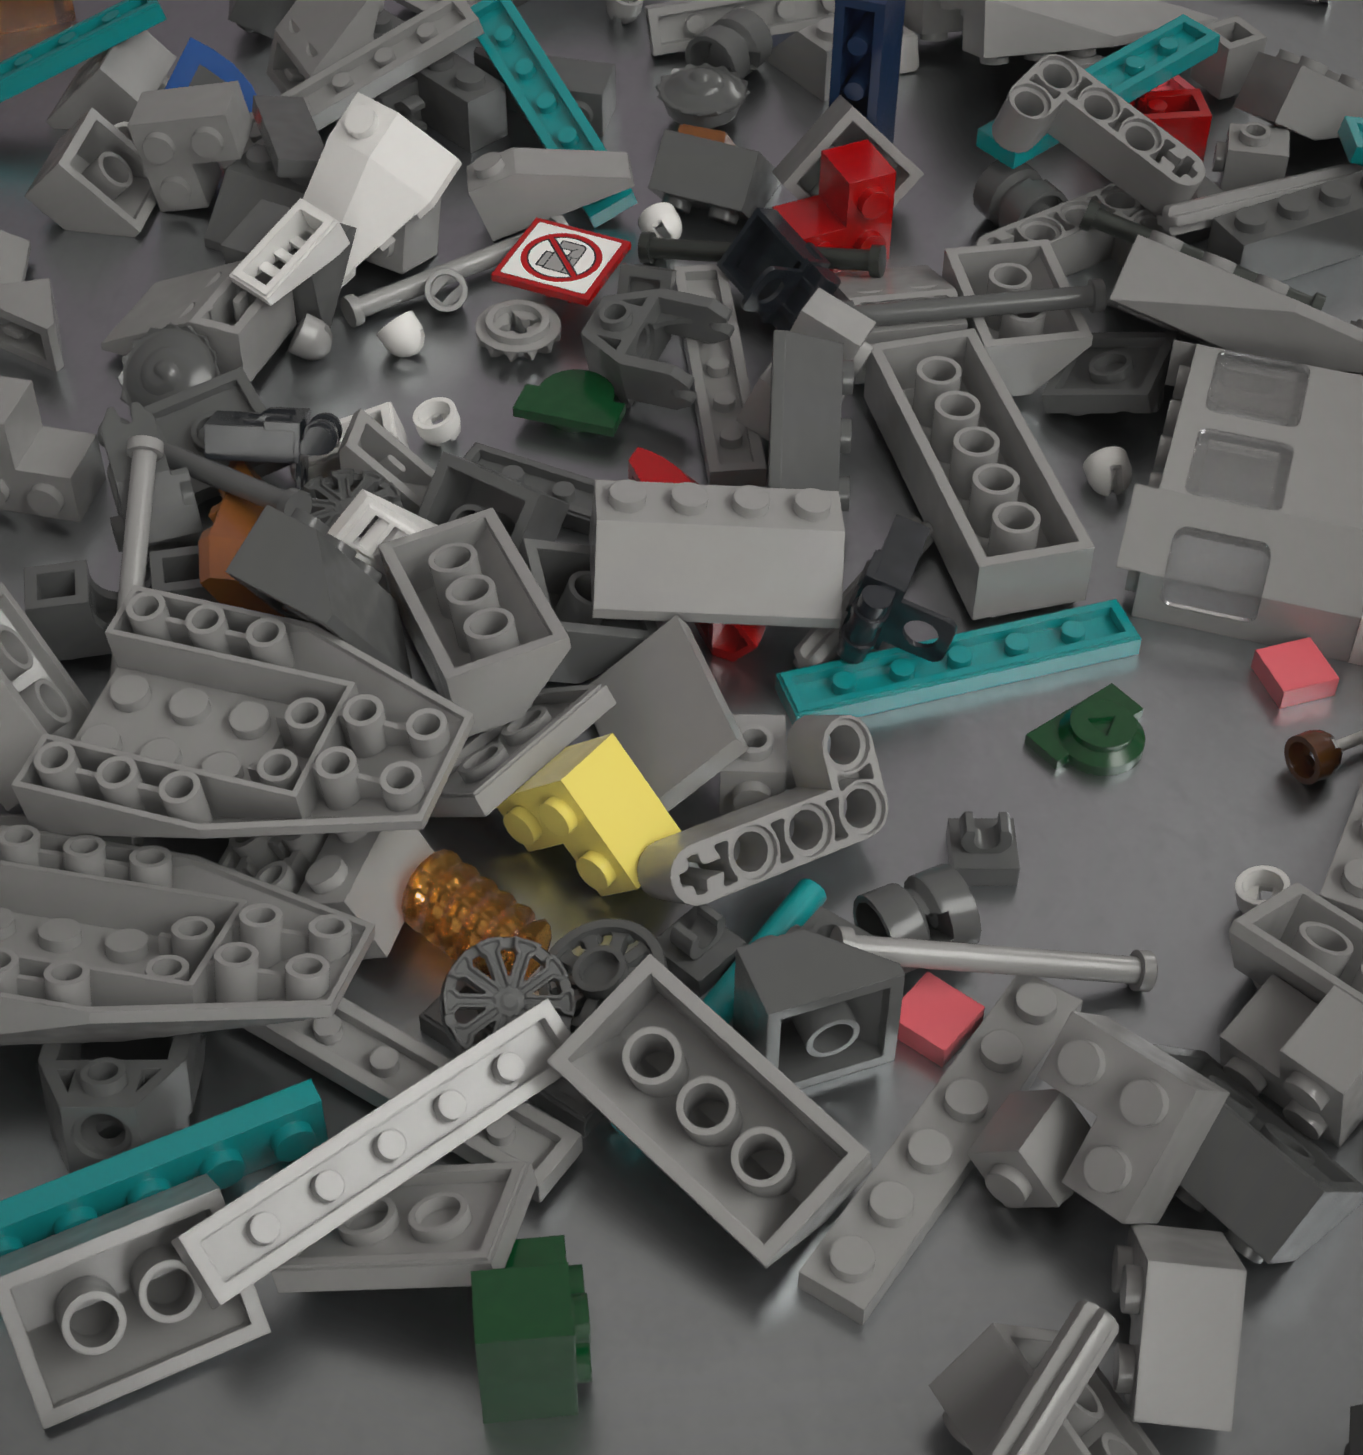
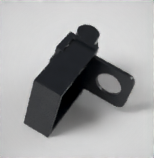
M757 207L717 263L718 268L744 296L741 301V307L745 311L758 312L762 317L763 323L773 324L777 330H791L801 310L818 288L834 296V292L841 284L839 277L828 269L831 263L813 243H806L775 209Z
M270 407L263 412L217 410L204 424L205 458L210 460L296 464V488L303 491V486L308 482V455H326L333 451L342 437V424L339 418L332 413H319L310 421V408Z
M898 514L896 515L881 550H875L872 559L866 562L845 610L847 614L839 631V642L837 645V653L842 660L851 664L863 662L867 653L871 652L872 649L879 650L882 641L931 662H938L944 658L956 634V623L946 616L903 598L931 528ZM910 621L926 622L935 628L939 638L936 642L930 644L916 642L906 634L904 625Z

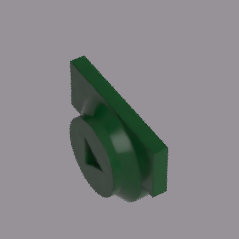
M571 369L550 375L540 386L526 383L512 409L513 417L552 424L562 431L572 433L590 432L614 437L626 413V404L615 402L614 388L604 376L589 370Z
M1111 683L1027 733L1024 743L1055 770L1068 763L1077 770L1091 775L1113 776L1122 774L1135 767L1143 755L1146 738L1143 727L1138 720L1142 718L1144 708Z

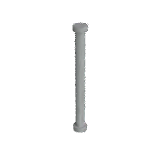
M562 215L550 217L549 221L568 225ZM523 233L362 296L356 297L354 294L344 296L340 299L343 316L347 323L354 328L364 324L365 317L424 295L428 278L439 269H453L458 271L464 278L498 266ZM451 277L445 286L457 281Z
M136 435L127 440L126 454L132 458L116 613L133 585L145 586L156 462L161 460L164 454L163 441L147 435ZM113 653L111 660L110 678L117 668V664L114 659Z
M835 926L830 935L831 939L900 963L901 967L1126 983L1131 990L1140 992L1151 991L1156 983L1158 974L1157 959L1154 953L1149 950H1134L1130 956L867 936L855 935L852 927Z

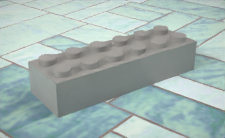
M971 328L870 344L874 346V349L867 359L864 399L924 522L929 521L933 527L934 532L931 534L933 541L971 619L977 620L1086 600L1095 546L976 330Z

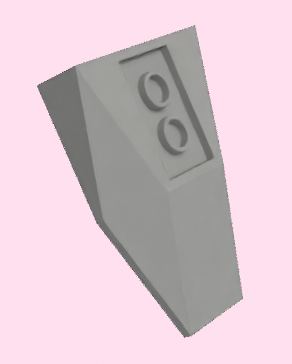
M906 0L904 26L911 31L919 33L920 39L924 41L947 40L948 32L962 31L963 51L979 56L980 63L1003 65L1009 63V56L1024 55V59L1030 61H1039L1046 55L1060 51H1067L1068 55L1074 57L1095 56L1096 48L1130 44L1182 14L1202 25L1216 22L1218 18L1162 0Z
M1152 230L1149 239L1137 235L1106 304L1108 307L1165 330L1179 331L1180 336L1205 346L1347 373L1363 374V320H1351L1348 323L1286 296L1290 288L1289 285L1258 273L1255 282L1233 274L1237 266L1236 263L1205 251L1202 260L1180 252L1184 244L1183 241L1156 230ZM1229 355L1254 366L1302 369Z
M133 585L105 631L117 668L74 740L43 733L11 786L30 826L37 828L39 831L63 835L226 838L419 830L425 828L475 721L471 712L313 623Z
M30 825L0 826V1045L122 1042L329 1018L333 1016L375 938V924L199 856L170 852L168 849L156 845L139 847L107 842L93 835L69 836L44 832Z

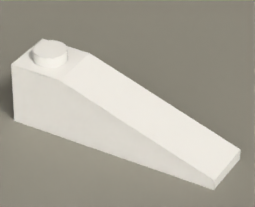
M357 92L330 133L303 197L304 201L338 220L340 223L357 228L342 287L356 275V267L377 248L384 251L396 241L392 235L415 215L421 219L434 208L462 165L459 158L400 113Z

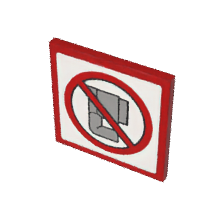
M536 217L491 273V281L543 294L548 298L554 297L565 300L567 303L573 302L589 306L631 249V242Z

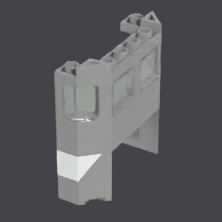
M1174 340L1165 385L1174 386V392L1170 400L1163 434L1173 435V437L1161 435L1154 470L1162 471L1163 474L1151 472L1148 486L1135 483L1116 565L1117 568L1129 570L1125 590L1136 592L1131 616L1270 646L1311 637L1324 657L1363 666V375Z

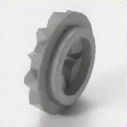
M514 299L496 303L486 308L478 316L475 323L478 346L487 348L490 357L507 355L510 362H513L517 357H526L533 361L537 352L551 353L553 343L561 340V322L557 313L547 305L532 300ZM511 326H513L515 330L519 331L521 334H517L515 331H511Z

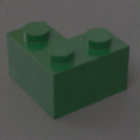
M564 1235L516 1239L505 1268L471 1271L474 1340L483 1424L579 1415L577 1384L592 1382L589 1306L587 1293H585L582 1264L569 1265L567 1262Z

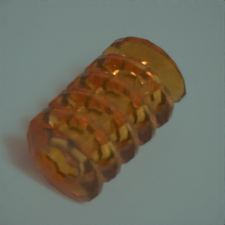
M442 849L432 853L423 860L410 876L403 892L401 910L404 921L415 932L422 933L432 945L440 947L452 960H457L466 950L477 943L493 937L517 936L537 942L546 951L549 950L552 934L551 925L545 918L535 920V913L529 906L517 903L510 892L498 890V886L491 878L480 876V873L473 865L463 863L460 857L452 850ZM500 951L509 975L515 954L512 951ZM480 956L472 961L473 966L491 979L485 959ZM532 958L529 960L524 981L541 966Z

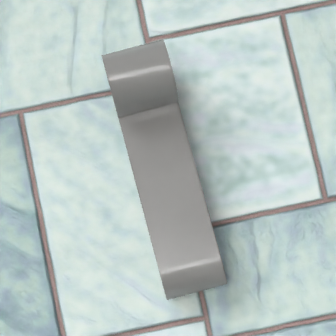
M1046 55L1024 74L1010 89L992 125V134L995 141L1004 149L1016 153L1030 150L1047 133L1156 215L1162 214L1163 207L1166 205L1191 200L1206 175L1203 161L1193 151L1074 61L1062 55Z
M1111 184L986 233L979 237L976 246L1048 239L1065 277L1110 258L1123 267L1132 244L1090 227L1088 232L1079 228L1091 198L1100 201V208L1150 229L1164 232L1162 226L1157 225L1158 215L1149 211L1117 185Z
M812 714L804 715L796 720L789 730L786 741L787 753L796 787L660 839L649 845L640 856L637 867L638 881L643 891L651 898L692 906L703 905L874 836L885 824L889 810L877 755L867 725L860 718L851 715ZM829 735L831 737L830 753H828L827 741ZM845 799H846V800H847V810H846V814H845V816H844V808H843V807H844V803H845ZM793 819L794 832L793 836L790 838L789 827L791 820ZM739 840L740 853L735 861L733 850L735 842ZM688 862L697 863L699 868L688 867Z

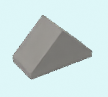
M50 278L0 284V348L57 373L64 367L60 325Z
M360 408L353 414L338 450L341 470L354 469V473L362 474L366 470L383 476L386 482H392L400 491L403 509L417 515L435 470Z

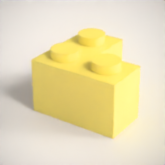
M613 733L565 747L497 807L503 815V822L508 833L516 841L523 844L528 852L564 844L576 861V868L581 878L590 887L596 889L601 897L639 889L641 885L638 881L637 867L644 850L655 841L681 832Z

